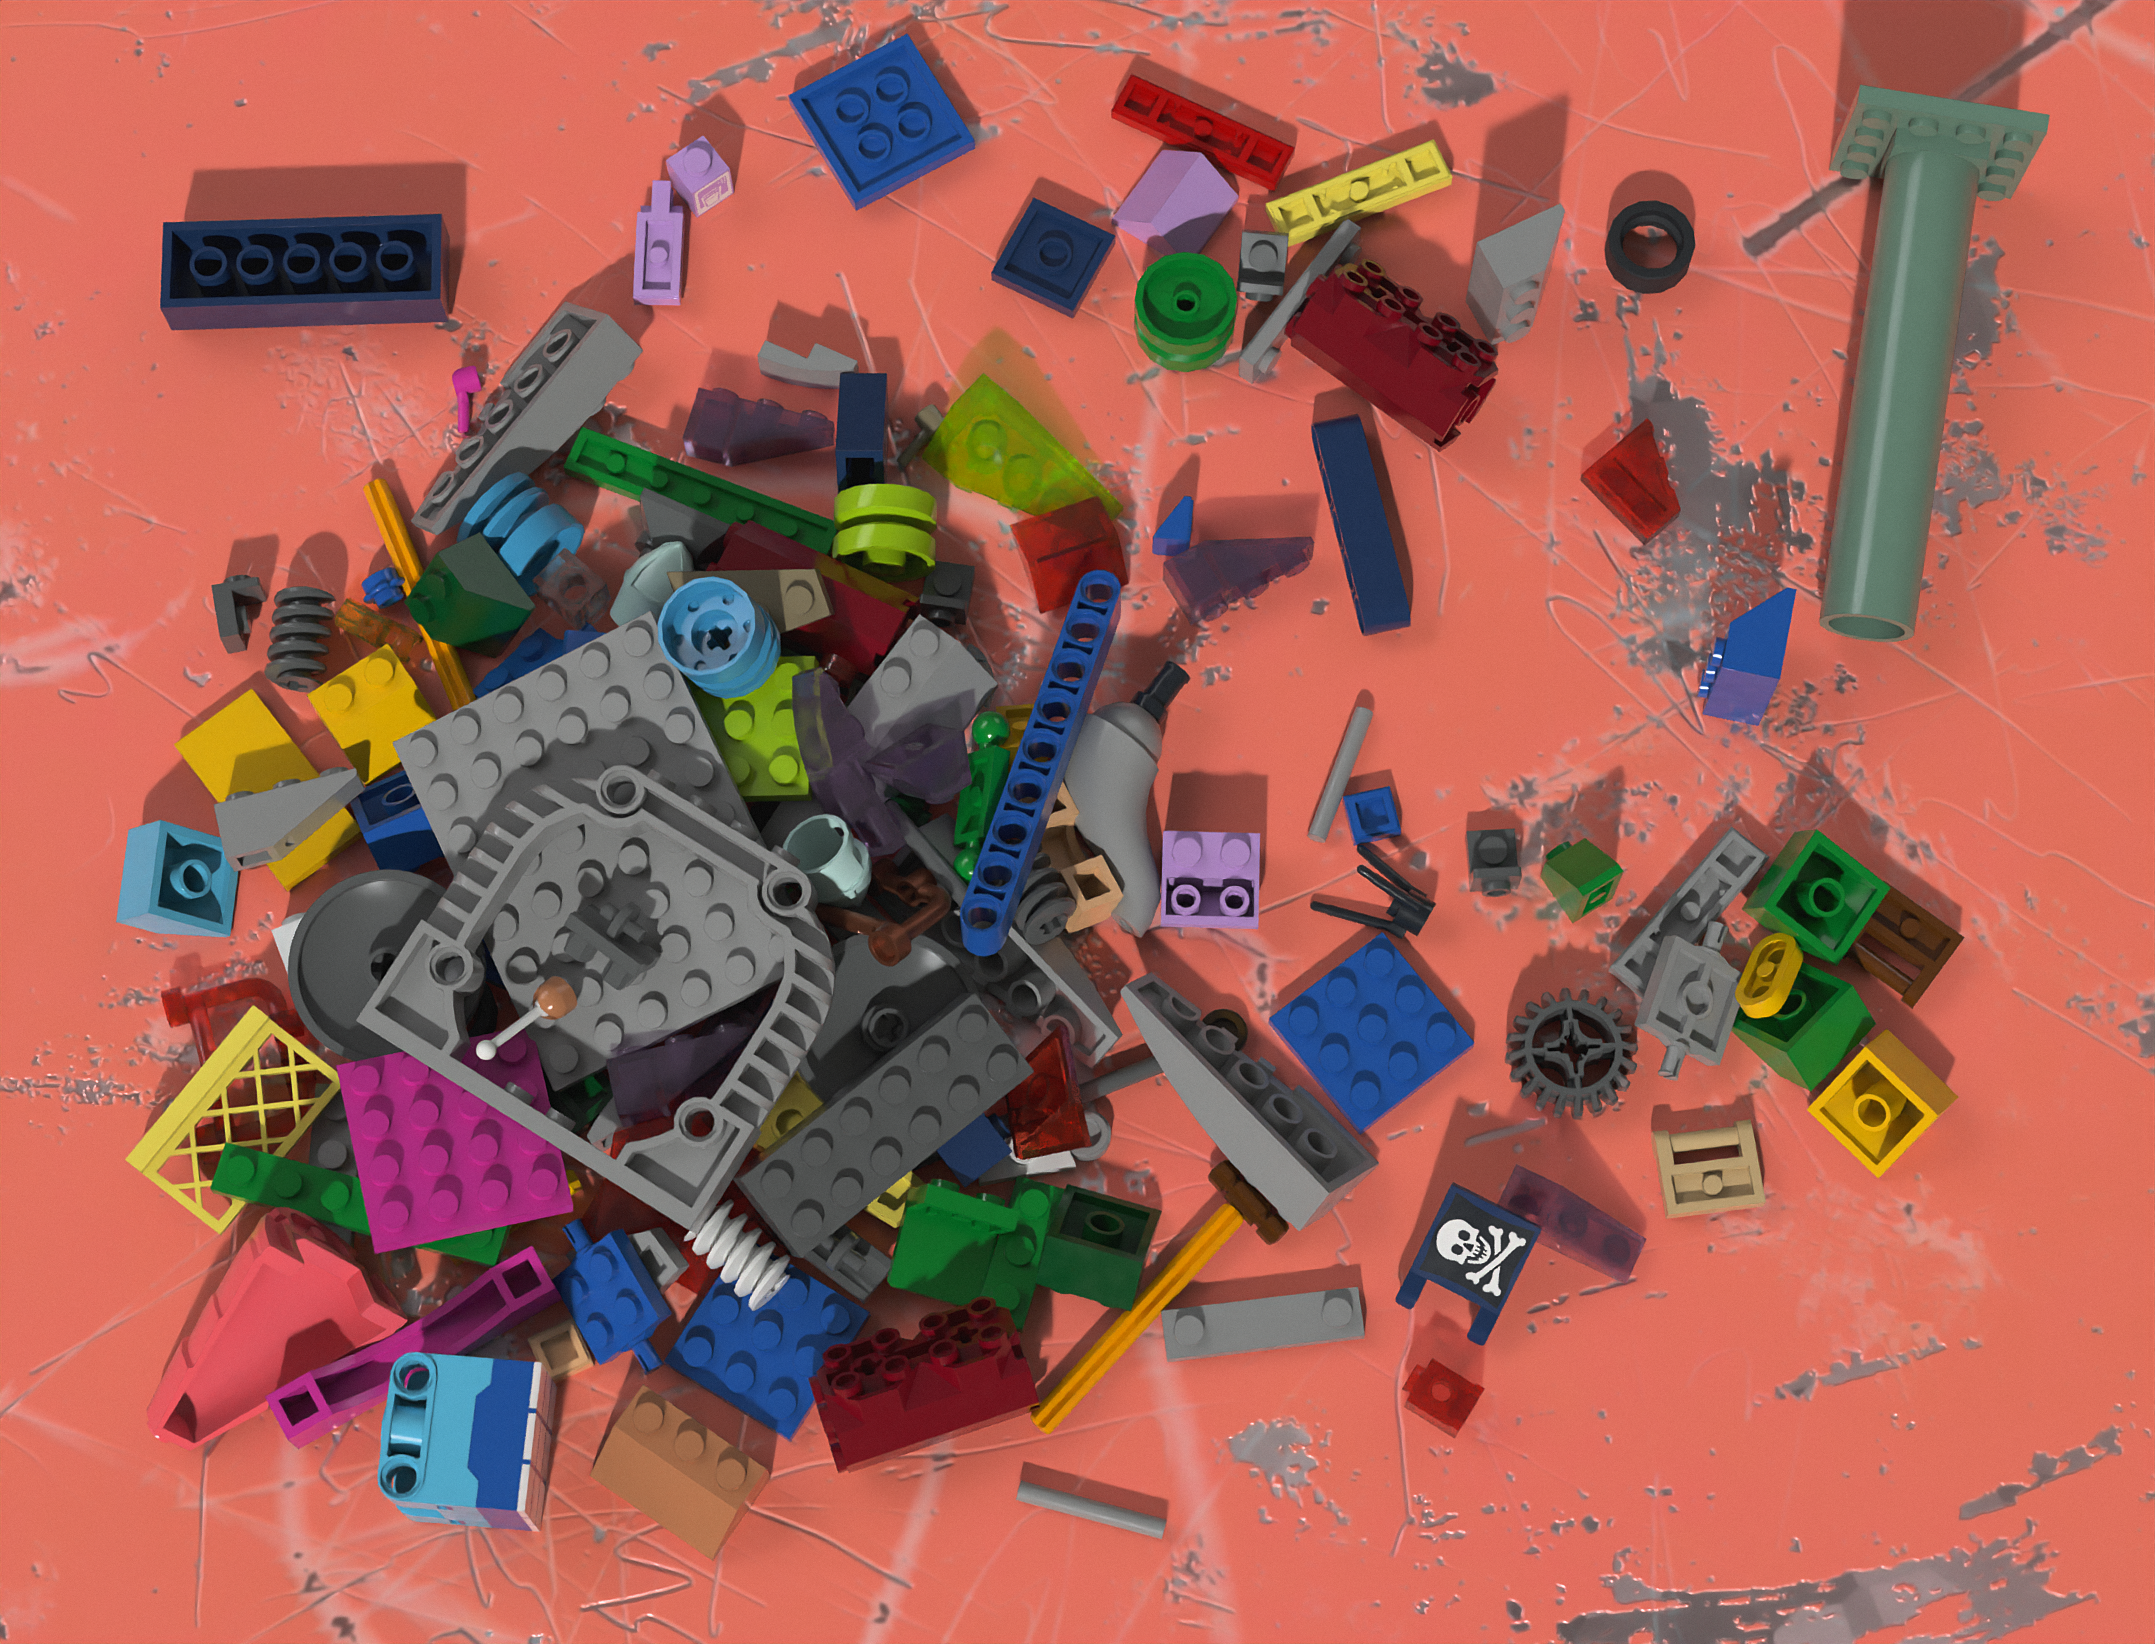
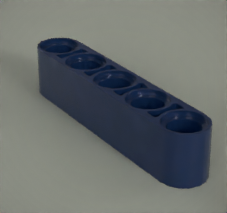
M1358 414L1311 423L1313 446L1361 633L1363 636L1410 627L1411 618L1407 596L1360 417Z

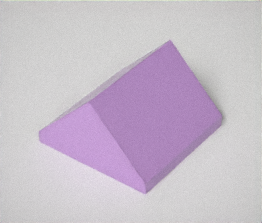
M1162 150L1114 215L1112 223L1165 256L1180 252L1200 254L1234 207L1239 196L1201 152Z

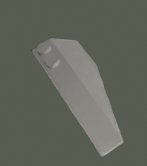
M565 301L507 371L500 382L506 390L496 405L493 403L485 405L478 416L484 424L476 436L463 439L454 453L458 463L453 471H446L439 476L411 522L418 528L439 535L463 521L478 499L504 477L516 472L529 475L552 456L590 416L601 410L606 402L607 394L618 381L623 380L632 372L635 360L643 352V349L608 314Z
M919 614L815 751L812 801H781L763 828L760 835L767 850L771 852L775 845L783 848V844L790 832L801 822L813 816L823 814L834 815L842 819L850 829L854 826L856 828L872 816L871 813L891 797L895 798L908 788V783L927 768L930 770L942 761L996 691L998 683L959 641ZM835 827L837 833L842 837L844 835L843 829Z
M946 813L919 827V829L953 868V861L956 855L964 849L953 845L956 821ZM906 843L892 859L899 869L900 876L907 877L918 868H926ZM937 880V885L943 888V886ZM992 881L988 883L989 885L996 886ZM887 892L882 893L878 897H873L898 924L903 923L929 904L921 902L915 907H909L900 900L898 895ZM951 897L949 912L920 935L936 941L954 954L970 973L980 993L988 991L1006 1004L1004 1009L1018 1019L1026 1017L1041 1027V1034L1091 1069L1095 1067L1123 1034L1099 993L1059 936L1041 945H1031L1025 941L1023 931L1018 928L1015 919H1013L1003 947L995 954L977 956L969 952L963 944L960 925L961 907ZM981 921L974 924L973 926L979 929L989 928L993 924L987 921Z
M1152 972L1124 985L1120 993L1145 1042L1169 1082L1197 1122L1230 1162L1243 1174L1245 1180L1251 1186L1257 1188L1277 1209L1280 1216L1291 1223L1298 1231L1324 1217L1377 1167L1379 1162L1309 1092L1300 1085L1293 1091L1274 1077L1272 1074L1276 1067L1262 1056L1256 1063L1242 1051L1237 1052L1235 1050L1237 1037L1224 1027L1220 1029L1216 1026H1207L1199 1019L1201 1017V1010Z

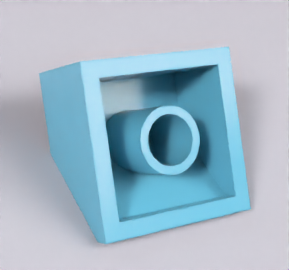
M163 820L129 829L116 922L159 934L210 937L230 936L238 871L234 872L225 859L221 838Z

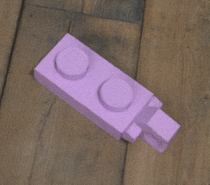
M653 180L651 206L641 205L640 212H637L633 300L635 305H681L685 218L683 207L673 206L674 191L671 189V181Z

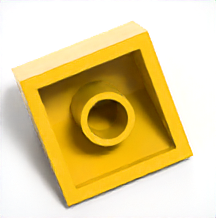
M388 643L307 694L315 712L353 768H356L366 787L402 765L393 746L394 741L438 720Z
M1885 1029L1860 1051L1808 1107L1807 1111L1868 1170L1879 1178L1959 1097L1888 1029Z

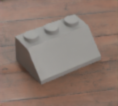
M1561 203L1480 240L1476 244L1465 301L1489 343L1492 345L1504 340L1507 343L1515 342L1527 335L1533 326L1552 268L1565 210Z

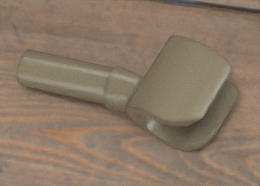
M933 404L923 408L915 417V422L922 431L915 436L914 440L896 460L904 468L929 440H937L946 433L947 423L943 415Z

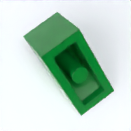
M1584 838L1573 846L1569 841H1566L1551 850L1545 856L1547 862L1544 864L1540 877L1571 922L1574 923L1613 899L1624 871L1616 861Z

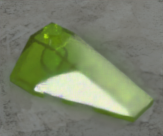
M984 373L951 406L922 455V459L956 488L971 494L974 491L996 500L998 505L1010 510L1014 507L1039 517L1041 522L1090 542H1093L1123 511V505L1016 399Z

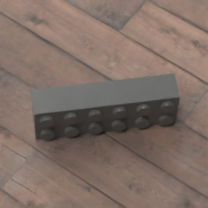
M962 993L741 1168L733 1180L792 1256L803 1258L1030 1076L1034 1070L975 993Z

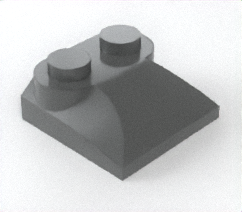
M644 487L640 495L643 529L635 542V547L641 552L639 558L666 542L680 541L692 555L695 571H706L711 562L718 563L726 549L723 547V542L730 525Z

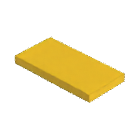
M252 688L174 744L218 803L224 802L227 796L236 792L251 791L256 794L271 790L274 784L283 780L299 779L303 782L320 777ZM343 807L286 857L266 865L288 892L362 838L363 834L357 822L347 809Z

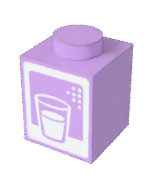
M704 135L666 160L671 185L697 218L734 194L730 168Z

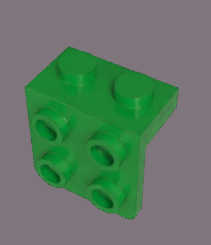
M931 1179L930 1184L909 1189L887 1276L888 1283L894 1288L957 1307L968 1304L973 1299L981 1296L998 1235L1015 1231L1020 1211L1004 1207L1005 1200L995 1195L977 1193L976 1197H971L959 1193V1185L941 1179Z

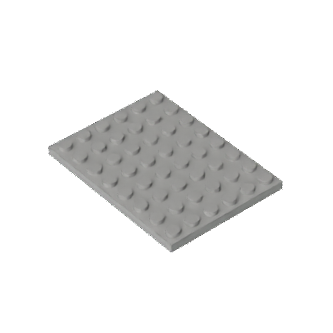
M652 611L393 742V746L454 877L469 857L470 852L476 846L490 822L512 800L532 790L534 787L553 781L572 779L573 777L599 779L606 769L615 765L629 766L645 776L649 774L651 769L660 773L676 784L673 793L686 801H689L692 795L701 798L718 810L714 818L729 827L733 820L744 824L759 835L755 843L767 849L684 674L666 659L658 643V619ZM631 783L621 785L615 791L614 803L622 805L630 802L636 793L635 785ZM592 822L582 824L556 836L535 857L483 937L520 1018L534 1009V993L543 982L552 976L564 979L576 995L577 1006L566 1016L556 1020H548L539 1016L525 1027L529 1038L536 1042L543 1069L554 1092L558 1093L782 981L784 976L783 939L772 933L754 915L748 902V889L653 830L639 836L620 837L605 831ZM784 887L778 896L779 904L782 906H792L794 904L786 887ZM607 902L621 910L626 904L633 902L641 908L636 923L647 930V934L642 941L660 953L661 957L655 967L641 973L630 986L622 990H616L606 983L601 976L610 960L608 957L597 951L593 960L583 963L577 961L564 951L571 931L564 924L570 913L574 911L580 913L589 904H594L601 910Z

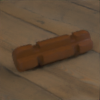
M1224 1160L1217 1164L1208 1175V1180L1219 1192L1224 1190L1227 1193L1224 1198L1240 1212L1250 1226L1255 1224L1258 1227L1256 1233L1266 1244L1272 1245L1278 1242L1289 1230L1287 1222L1278 1213L1273 1215L1270 1212L1272 1206L1255 1187L1251 1186L1245 1179L1242 1181L1239 1178L1241 1172L1229 1160Z

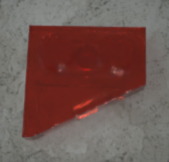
M1648 418L1585 470L1580 479L1644 546L1677 519L1681 511L1675 490L1670 487L1668 481L1669 472L1664 457H1660L1653 436L1655 431L1653 424Z

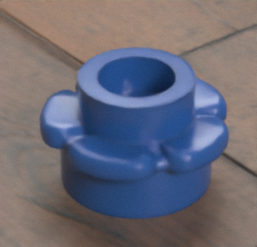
M393 567L372 574L361 584L366 594L363 598L366 604H377L379 609L394 605L404 597L402 593V584L405 582L404 577H399Z

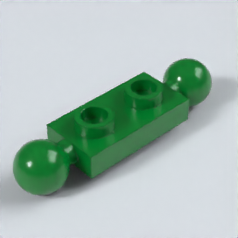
M986 711L976 717L972 725V736L979 745V750L965 755L953 842L954 846L964 850L956 855L953 861V869L968 886L1009 776L1010 751L999 746L1007 742L1010 736V725L1005 716L996 711Z

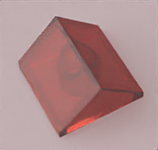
M1099 495L1009 525L1040 615L1070 605L1079 581L1090 571L1106 570L1118 578L1121 587L1129 585L1118 532Z
M1059 1025L1025 1057V1060L1034 1072L1005 1095L1015 1157L1022 1160L1092 1146L1068 1027Z

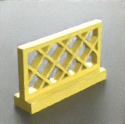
M252 1005L125 1160L218 1234L222 1235L248 1202L232 1198V1205L219 1221L203 1209L201 1188L211 1187L213 1180H200L198 1153L223 1151L225 1144L197 1147L195 1127L203 1118L224 1116L227 1143L246 1148L262 1146L263 1152L268 1154V1145L281 1144L273 1155L285 1158L341 1090L338 1073L274 1023L256 1006ZM272 1034L288 1046L290 1066L261 1069L259 1050ZM295 1053L309 1064L296 1065ZM253 1058L254 1070L242 1072ZM318 1070L332 1081L320 1098L299 1100L297 1072ZM290 1073L293 1101L264 1104L262 1076ZM255 1077L258 1105L229 1108L227 1089L235 1079ZM222 1096L223 1109L210 1110ZM313 1105L301 1120L300 1107ZM294 1107L296 1127L285 1137L268 1138L265 1111ZM259 1111L261 1139L232 1142L230 1115ZM190 1135L191 1147L178 1149ZM192 1155L194 1182L173 1185L158 1173L172 1156ZM195 1189L196 1203L181 1192V1190Z

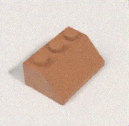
M644 1384L614 1424L590 1473L593 1479L712 1561L771 1478L765 1467Z

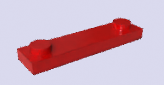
M1133 74L1130 75L1111 110V118L1183 151L1201 152L1210 163L1273 192L1277 189L1295 155V147Z

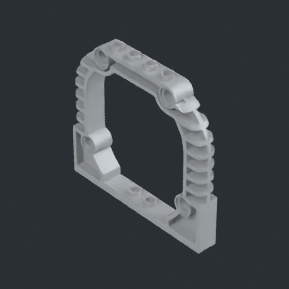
M615 765L606 769L599 779L573 777L572 779L541 784L512 800L490 822L480 840L470 852L469 857L455 875L447 891L437 903L427 922L421 919L356 1021L698 1235L762 1132L759 1129L816 1041L831 1010L836 982L835 962L830 940L822 923L815 914L818 904V893L810 879L797 868L800 860L793 854L777 845L770 852L755 843L759 837L756 832L736 820H733L729 827L714 818L718 811L715 807L695 795H692L689 801H686L673 793L676 787L675 783L652 769L645 776L629 766ZM623 784H634L636 787L634 798L626 804H615V791ZM589 822L620 837L639 836L653 830L748 889V902L754 915L772 933L782 938L784 942V976L773 1005L712 1099L693 1097L684 1101L675 1114L674 1129L652 1138L626 1143L617 1159L612 1158L571 1132L576 1123L550 1107L546 1115L529 1106L534 1096L509 1081L506 1087L502 1089L460 1062L471 1046L465 1023L464 997L473 994L480 987L484 978V967L480 958L475 955L476 949L535 857L556 836ZM789 884L800 885L802 887V895L796 904L792 906H782L779 904L778 896L785 886ZM462 958L465 963L463 974L454 981H446L444 976L446 965L453 959ZM703 1112L712 1113L714 1117L712 1131L704 1137H695L692 1133L694 1118Z

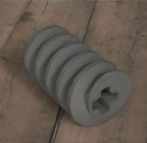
M307 586L290 587L277 592L274 602L278 609H275L272 614V621L276 626L271 629L269 634L273 644L267 650V657L271 662L267 663L264 670L266 678L284 689L307 693L323 685V682L313 679L312 675L324 674L327 670L326 665L315 661L314 657H322L329 654V648L316 641L317 639H326L331 636L332 631L330 628L319 625V621H330L334 618L332 610L321 607L324 603L335 601L336 599L333 595Z
M1016 839L1004 841V843L1011 845L1022 842V840ZM1040 843L1014 917L1016 925L1023 931L1025 941L1031 945H1041L1058 936L1065 929L1068 919L1077 908L1074 899L1066 897L1068 894L1066 885L1058 882L1060 878L1058 871L1049 867L1051 860L1048 854L1041 852L1043 849L1042 843ZM999 879L992 881L998 887L1008 883L1005 880Z

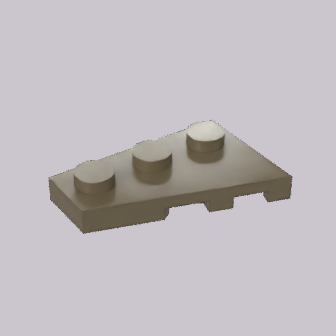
M820 569L667 572L673 592L697 578L715 576L733 581L773 618L780 634L835 615ZM729 641L724 644L726 649L731 645Z

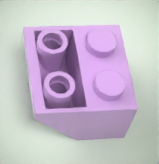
M1163 831L1161 927L1258 929L1260 833Z

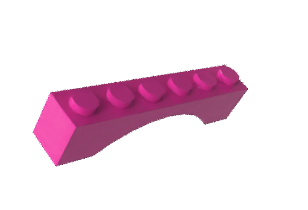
M531 1245L487 1270L455 1297L406 1328L355 1354L311 1370L266 1395L265 1398L288 1441L300 1449L385 1401L388 1397L390 1373L393 1364L402 1355L410 1352L464 1356L562 1300V1297L540 1257ZM421 1367V1368H415V1369L411 1370V1371L406 1375V1378H405V1388L407 1387L409 1377H410L413 1373H415V1372H417V1371H429V1370H428V1369H425V1368H422V1367Z

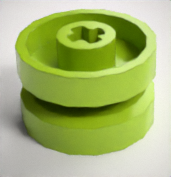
M867 484L841 491L834 498L833 521L834 527L839 533L833 538V559L886 583L917 580L928 576L936 569V541L930 535L937 529V500L928 492L897 484Z

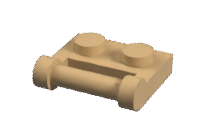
M1750 1119L1734 1121L1732 1127L1669 1134L1667 1130L1651 1132L1652 1151L1656 1160L1666 1219L1763 1207L1766 1203ZM1736 1146L1739 1152V1157L1678 1165L1674 1164L1673 1153Z

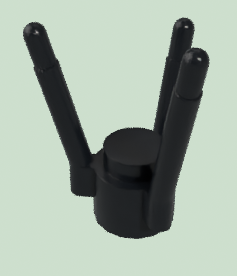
M1358 845L1357 852L1392 883L1364 865H1359L1357 872L1394 898L1386 912L1394 917L1393 921L1313 901L1310 904V908L1314 911L1385 930L1400 939L1403 938L1406 931L1418 936L1436 905L1435 902L1426 898L1428 894L1412 886L1364 845Z

